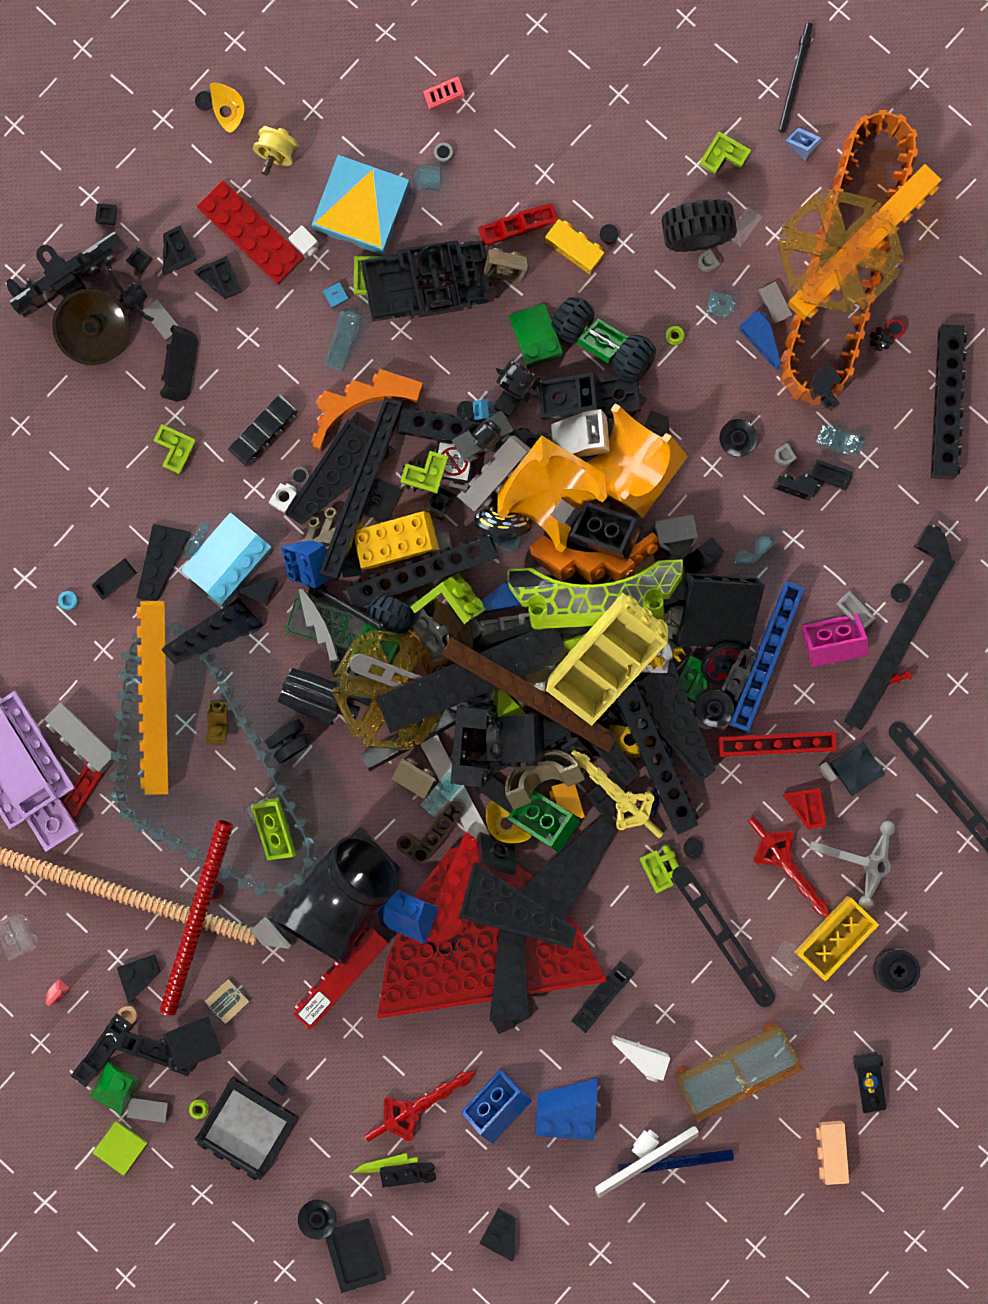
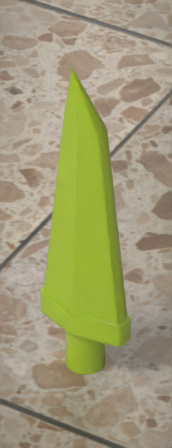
M402 1153L401 1155L362 1164L352 1173L380 1172L381 1167L416 1163L419 1160L418 1157L408 1158L407 1153Z

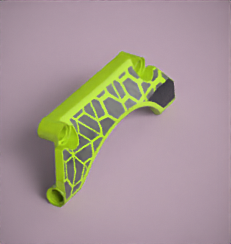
M683 559L657 561L646 570L629 578L596 585L571 584L557 581L539 573L533 568L508 569L509 589L523 607H529L531 627L538 630L593 626L622 593L635 598L637 604L642 608L646 607L653 614L652 616L657 620H664V599L671 597L682 577H684Z

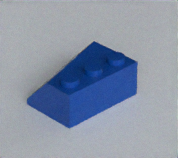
M597 1078L538 1093L535 1136L594 1140Z

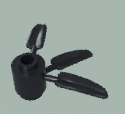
M109 262L107 264L108 272L115 287L121 292V299L119 301L125 310L128 308L131 311L136 308L143 318L153 321L154 318L146 314L139 306L148 297L140 284L136 286V283H131L128 286V290L124 292Z

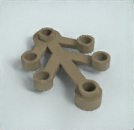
M332 507L325 510L326 520L320 535L316 538L314 536L316 530L321 526V521L315 516L311 517L308 520L310 527L305 539L299 542L311 540L330 545L336 527L331 529V526L338 516L337 511ZM363 517L361 518L357 530L363 528L365 524V520Z

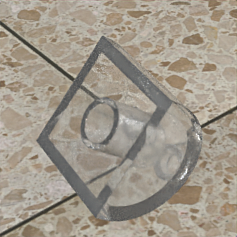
M22 913L10 916L0 922V946L7 962L35 950L38 943L36 935L30 934L28 929L30 926L28 917L23 916Z

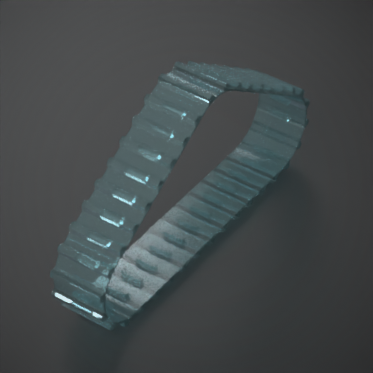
M175 622L170 627H165V633L174 632V636L177 637L187 631L186 627ZM134 633L132 635L134 642L129 651H123L121 655L126 660L125 670L119 671L118 677L124 679L123 690L118 691L116 696L122 700L121 711L115 712V718L120 720L119 731L113 733V738L118 740L117 752L111 753V759L116 761L115 772L109 774V779L114 781V792L109 795V800L116 801L120 809L119 819L133 822L135 824V831L151 832L152 840L155 842L166 840L169 842L170 850L186 851V859L188 860L201 859L205 861L206 855L199 852L200 847L192 848L183 843V838L179 837L176 839L166 834L167 830L165 828H160L159 830L150 825V820L143 819L142 821L134 814L136 811L130 809L126 800L128 797L127 793H125V780H128V776H126L127 759L130 760L128 748L129 739H132L130 727L131 719L134 718L132 706L133 699L136 697L134 695L135 679L138 676L136 675L137 661L140 659L137 654V645H141V638H137V633ZM208 650L199 656L200 661H205L211 671L208 673L209 677L216 680L220 687L217 690L218 693L224 694L230 705L227 709L233 711L239 721L237 724L238 728H243L249 738L246 741L247 744H252L258 754L256 760L262 761L268 772L265 776L271 778L277 788V791H275L276 795H281L287 806L284 809L292 814L297 823L294 827L296 829L300 828L305 839L302 843L307 847V857L303 858L302 861L305 863L300 874L295 873L293 875L295 880L286 886L284 882L278 883L279 887L277 888L266 887V882L259 884L250 879L251 875L247 874L244 876L234 871L233 865L227 867L222 864L220 877L223 879L234 877L238 880V887L241 889L248 886L255 888V894L258 896L265 895L268 891H275L278 896L289 893L290 886L294 884L302 885L307 879L305 874L310 866L317 865L318 860L313 856V846L318 843L317 837L310 836L307 826L310 824L309 819H301L297 812L301 805L299 802H292L289 798L290 786L281 784L278 778L282 773L279 768H272L269 762L272 757L271 752L263 751L259 744L263 738L261 735L253 734L251 731L252 719L243 717L241 713L244 707L243 703L233 699L231 694L235 690L234 687L224 683L222 677L226 673L222 668L213 664L216 656Z

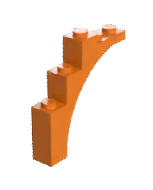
M379 369L378 374L375 373L372 379L374 387L351 380V383L346 385L344 391L346 397L324 390L323 395H319L316 403L319 411L324 413V415L319 417L317 425L320 427L318 433L313 434L311 441L313 448L322 452L327 435L345 415L360 406L384 400V397L418 404L424 388L423 383Z
M651 533L634 545L628 561L601 552H583L565 548L561 553L555 549L554 542L544 535L530 545L531 558L561 582L577 572L591 584L601 579L605 573L616 581L636 575L635 567L639 566L646 558L655 554L659 549L658 536L654 533Z

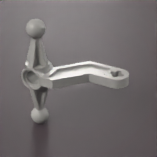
M885 821L881 824L880 831L882 836L872 854L866 858L813 841L809 845L811 850L864 867L866 873L865 895L859 899V906L864 911H869L874 906L872 896L881 879L887 876L891 869L888 859L889 837L894 834L895 825L890 821Z

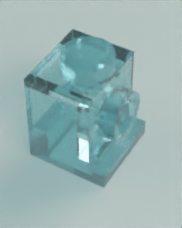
M711 290L706 313L728 318L730 312H734L736 301H732V295L717 293ZM719 301L725 302V305H719Z

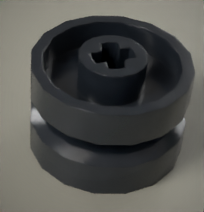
M300 719L279 728L264 741L269 750L282 746L274 754L278 764L291 759L314 742L309 733H304L297 737L305 728Z
M889 948L877 955L873 963V973L876 981L882 987L892 992L903 993L911 990L917 984L920 978V966L918 960L911 953L900 948ZM897 967H898V968H899L898 972H897V973H894V970H896Z

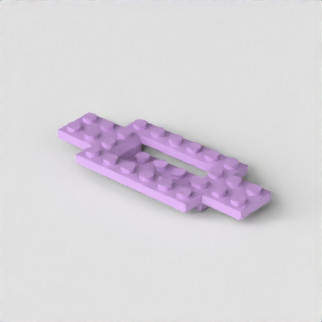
M13 691L0 700V815L9 830L27 821L45 852H48L80 831L60 799L76 789L21 697L17 691ZM7 718H9L12 722L13 726L15 727L16 731L18 732L19 736L23 740L24 744L26 745L27 749L31 753L32 757L34 758L35 762L39 766L40 770L42 771L43 775L45 776L48 782H46L43 778L42 774L38 770L37 766L35 765L34 761L30 757L29 753L27 752L26 748L22 744L21 740L19 739L18 735L14 731L13 727L11 726Z

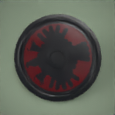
M725 642L710 649L701 663V673L705 680L711 684H724L734 661L737 660L741 650H743L742 647L733 642ZM746 654L740 662L744 666L746 664Z

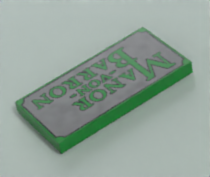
M296 595L285 631L317 641L315 628L309 629L306 626L301 599L299 595ZM312 600L325 619L336 647L352 652L364 624L367 623L342 608Z

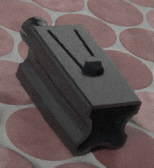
M294 668L290 670L288 677L285 678L278 699L279 703L329 725L334 724L333 719L339 714L356 720L360 711V706L344 701V693L337 690L336 683Z

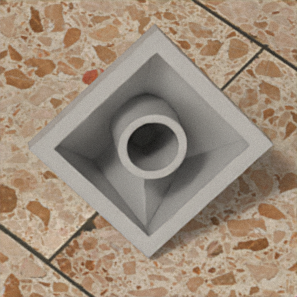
M271 915L265 916L250 930L263 946L288 949L295 944L281 926L274 921L275 919Z

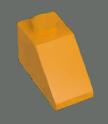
M565 783L551 786L552 791H549L552 802L556 801L558 806L579 818L585 817L575 784L569 787Z

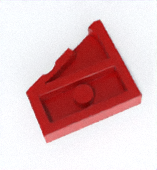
M820 788L783 794L785 800L807 829L827 826Z

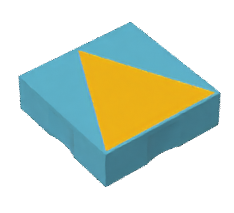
M338 155L312 222L313 230L338 240L349 241L360 248L385 255L394 231L396 218L402 210L410 189L409 180Z

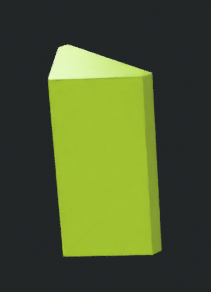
M280 797L251 805L267 860L296 856L295 845Z

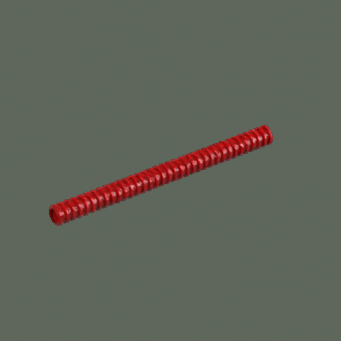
M218 820L216 822L217 826H215V832H213V837L211 838L212 843L209 845L210 848L204 861L205 865H203V871H201L197 884L198 887L194 894L195 898H193V903L187 917L188 920H186L184 927L185 931H183V936L179 943L180 947H178L174 960L175 963L169 976L170 979L163 996L162 1006H160V1012L167 1016H174L177 1013L178 1004L180 1003L183 988L185 987L192 964L191 961H193L196 945L200 938L199 934H201L205 921L204 918L207 915L206 912H208L211 896L215 889L214 885H216V880L222 866L221 863L225 856L224 852L227 850L226 846H228V841L230 840L233 824L226 820Z

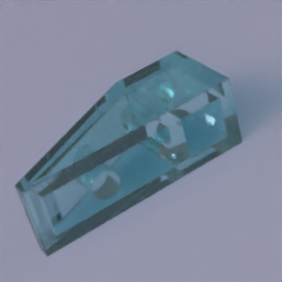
M344 308L339 313L325 360V366L343 371L363 314L348 308Z

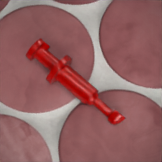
M910 670L900 675L895 672V675H892L888 684L895 682L900 684V680L907 678L911 680Z

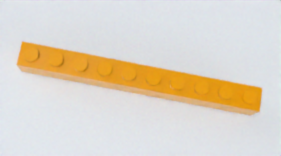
M924 164L789 300L787 305L803 321L807 317L811 319L819 311L817 307L821 303L825 305L832 298L830 294L834 290L839 291L846 284L844 280L848 276L852 278L859 271L858 266L862 262L866 264L873 256L871 253L875 249L880 250L886 243L885 239L889 235L892 237L900 229L898 225L902 221L906 223L913 216L911 212L915 208L919 210L927 202L925 198L929 194L933 196L940 189L938 185L942 179Z
M140 601V607H136L137 619H141V626H137V638H141V645H137L138 657L142 658V664H138V676H142V683H138V695H142V702H139V714H143V721H139V733H143V740H139L140 752H144V759H140V770H144V777H140L141 789H144L145 795L168 794L166 655L161 651L165 646L164 601Z

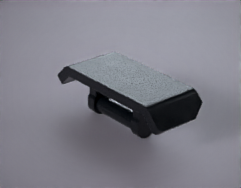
M172 325L170 328L172 340L171 344L166 345L167 353L164 372L161 377V381H165V385L160 391V395L162 398L179 402L186 400L190 395L198 338L190 330Z

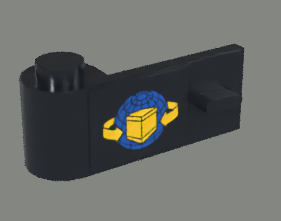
M876 1051L853 1055V1064L858 1076L863 1114L886 1110L881 1067L883 1066L882 1056L878 1055Z

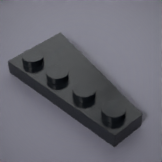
M153 524L137 599L147 601L158 600L167 582V578L173 570L187 538L191 534L190 531Z

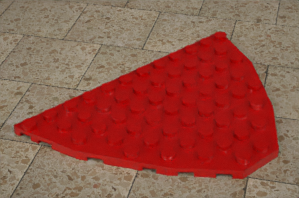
M452 848L446 852L417 892L416 898L434 905L458 848ZM517 864V871L514 875L489 867L490 872L518 891L533 878L531 874ZM568 915L564 921L577 929L572 949L524 936L527 995L606 982V978L579 926ZM468 921L465 928L456 935L460 936V939H456L457 943L454 946L457 948L456 952L452 949L451 938L442 942H433L438 951L434 955L430 943L426 942L424 944L398 933L386 961L377 1018L491 1001L499 929ZM451 947L449 953L442 954L439 949L444 950Z

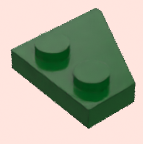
M689 655L679 677L687 697L697 702L698 698L706 692L707 681L701 673L702 661Z

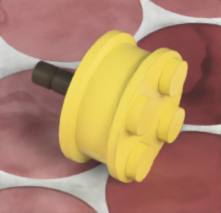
M263 126L259 130L260 138L258 142L254 143L253 150L257 155L266 160L261 173L268 176L273 163L281 166L292 164L293 158L291 156L298 149V142L289 136L288 131L278 128L277 130Z

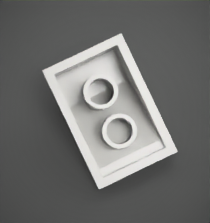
M612 1035L611 1040L613 1044L646 1076V1079L658 1082V1079L663 1081L670 1061L668 1053Z

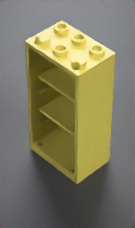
M622 593L548 677L546 691L592 726L668 643L667 624L663 620H657L653 617L652 612L646 607L642 608L639 606L635 598Z

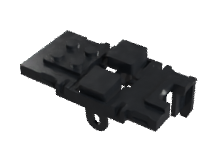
M113 232L66 262L62 257L58 256L51 246L42 245L37 249L36 257L45 270L43 272L45 276L37 282L28 277L25 279L28 283L26 288H20L18 283L11 278L6 281L7 288L13 296L10 304L19 315H23L26 318L37 311L39 306L47 303L50 298L56 297L57 294L65 298L72 292L86 289L81 278L86 275L94 277L101 272L100 268L104 265L107 266L109 262L111 265L117 261L115 259L118 257L117 255L128 249L123 239ZM44 252H49L52 259L49 262L43 257Z
M458 240L405 248L397 250L396 255L389 254L378 258L361 260L360 265L372 322L393 319V317L395 319L406 317V315L410 316V319H414L417 315L420 318L462 311L465 307L471 309L472 305L475 304L480 305L494 302L497 293L496 288L488 282L487 275L483 276L480 283L476 265L485 263L487 259L483 240L464 242V244H459ZM445 267L446 272H451L452 276L449 277L443 276L438 278V275L443 274ZM419 275L420 278L431 277V279H425L416 282V278L419 277ZM453 280L454 284L439 287V282ZM433 284V288L425 289L424 293L422 289H418L420 285Z

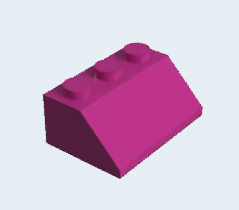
M858 614L852 615L855 618L856 625L851 621L850 617L844 616L801 626L807 656L812 667L868 656V638Z

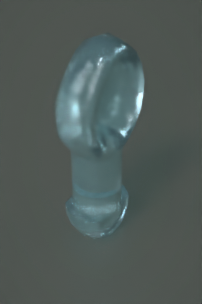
M201 523L195 536L186 543V556L191 557L199 550L200 540L208 530L206 523Z

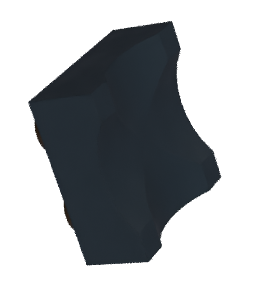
M861 742L830 763L851 796H854L871 783L886 775L864 742Z

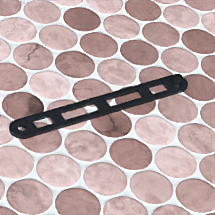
M902 722L891 724L888 730L890 738L988 853V838L983 840L974 829L981 822L988 830V822L908 727ZM897 728L901 730L900 735H897L895 733V730ZM907 738H910L919 749L913 755L902 744ZM926 757L945 779L946 783L940 788L919 764L923 758ZM952 790L956 792L974 814L968 821L946 796Z
M685 866L676 867L672 872L673 881L756 1003L761 1007L772 1005L775 999L773 991L692 872ZM690 883H693L700 893V896L692 900L685 889ZM704 904L708 905L724 929L717 935L699 910ZM729 938L748 964L741 970L722 944ZM752 973L756 975L762 984L756 990L752 988L746 979ZM767 994V1000H762V995Z

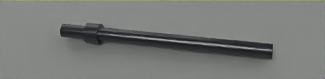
M809 22L805 24L803 36L799 40L798 45L800 47L778 129L781 133L786 132L806 50L810 46L813 24Z

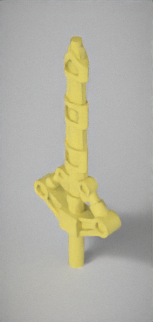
M575 750L571 752L578 766L584 768L590 774L589 777L596 784H600L606 793L616 801V809L618 811L616 826L619 830L644 824L656 837L660 838L663 835V832L649 819L654 801L652 792L633 794L629 791L625 793L607 777L604 771L599 767H595L589 761L590 758L586 754L576 752ZM637 799L643 801L639 809L635 805ZM629 811L632 813L631 816L624 818L625 812Z

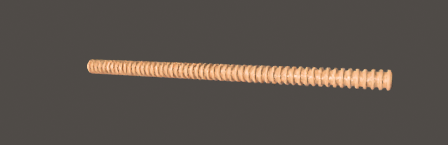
M0 847V865L5 864V867L10 866L11 869L16 868L18 871L21 869L24 873L27 871L28 874L33 873L34 876L39 875L40 878L45 877L46 880L50 879L58 884L62 882V885L68 884V887L73 886L74 889L79 888L80 891L84 889L85 892L96 893V896L102 895V898L108 897L109 900L113 899L115 902L118 900L121 904L125 902V905L131 904V907L136 906L137 909L142 908L143 911L147 909L149 913L153 911L154 914L159 913V916L171 917V920L176 919L178 922L181 920L184 924L188 920L189 906L185 908V905L179 906V903L173 904V901L168 902L167 899L163 901L160 897L157 899L156 896L151 897L150 894L145 895L144 892L139 893L138 890L133 891L132 888L128 889L126 886L122 888V885L116 886V883L110 884V881L105 882L104 879L100 881L97 877L94 879L93 876L82 875V872L76 873L75 870L71 871L63 866L61 868L59 865L53 866V863L48 864L47 861L42 862L41 859L36 860L35 857L31 859L30 856L25 857V854L19 855V852L14 853L13 850L8 851L6 848L3 850ZM206 912L207 915L203 923V928L206 931L211 930L212 933L216 931L217 934L222 933V936L234 937V940L240 939L241 942L244 940L247 944L249 942L251 945L256 944L257 938L250 931L253 927L248 928V925L242 926V923L236 924V921L232 923L229 919L226 921L223 917L220 919L219 916L214 917L213 914L208 915Z

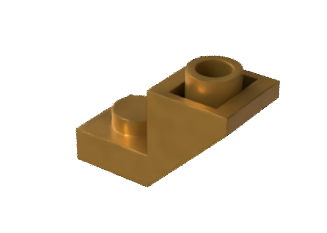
M209 702L206 745H226L228 702Z

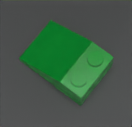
M545 304L508 315L526 369L562 357L563 352L557 334L551 326L552 322Z
M533 790L531 795V803L512 810L507 818L557 853L561 851L580 823L573 814Z

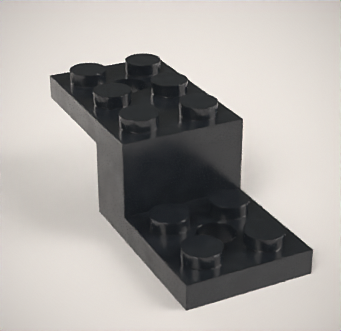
M594 372L539 381L538 388L542 420L577 415L582 412L600 409L607 417L613 416L611 409L614 404L619 405L627 414L641 411L638 380L633 382L625 381L619 376L599 379ZM624 391V397L622 399H616L615 396L617 392ZM557 394H563L562 401H554Z

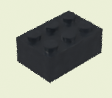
M585 501L581 510L582 513L570 534L572 540L577 545L628 561L642 530V525L638 519Z

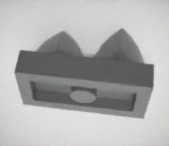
M494 722L493 725H489L486 729L487 761H501L500 722Z

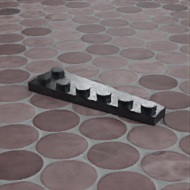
M237 598L166 644L161 651L175 665L195 657L197 654L205 653L213 647L217 648L223 643L232 642L238 637H244L257 632L264 625Z
M499 929L490 1021L528 1019L524 936Z

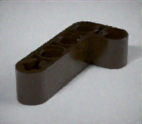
M453 799L445 807L422 840H419L410 833H405L398 838L397 848L415 863H426L464 813L465 803L461 799ZM458 804L460 811H456L453 816L449 815L454 808L453 806ZM440 820H448L449 828H442ZM429 835H436L438 842L436 844L431 843L428 839ZM403 838H408L411 841L410 847L402 845ZM418 850H424L427 855L425 859H421L418 857Z

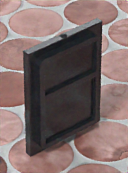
M369 1218L337 1227L325 1238L341 1293L386 1280Z

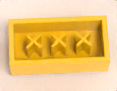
M424 511L359 529L354 537L362 569H372L439 550L431 513Z
M846 896L794 953L826 982L879 924L851 897Z

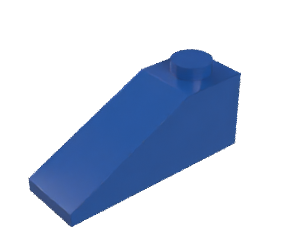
M757 310L740 325L739 330L777 371L781 366V361L769 318L766 314L760 313Z
M508 580L481 600L486 609L481 614L522 606L509 589Z

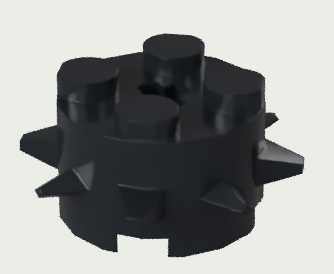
M513 361L507 363L503 370L496 368L499 374L496 383L500 384L501 388L513 396L521 397V400L526 403L531 396L538 398L535 390L540 384L539 381L541 379L537 375L530 374L527 371L524 372L526 368Z

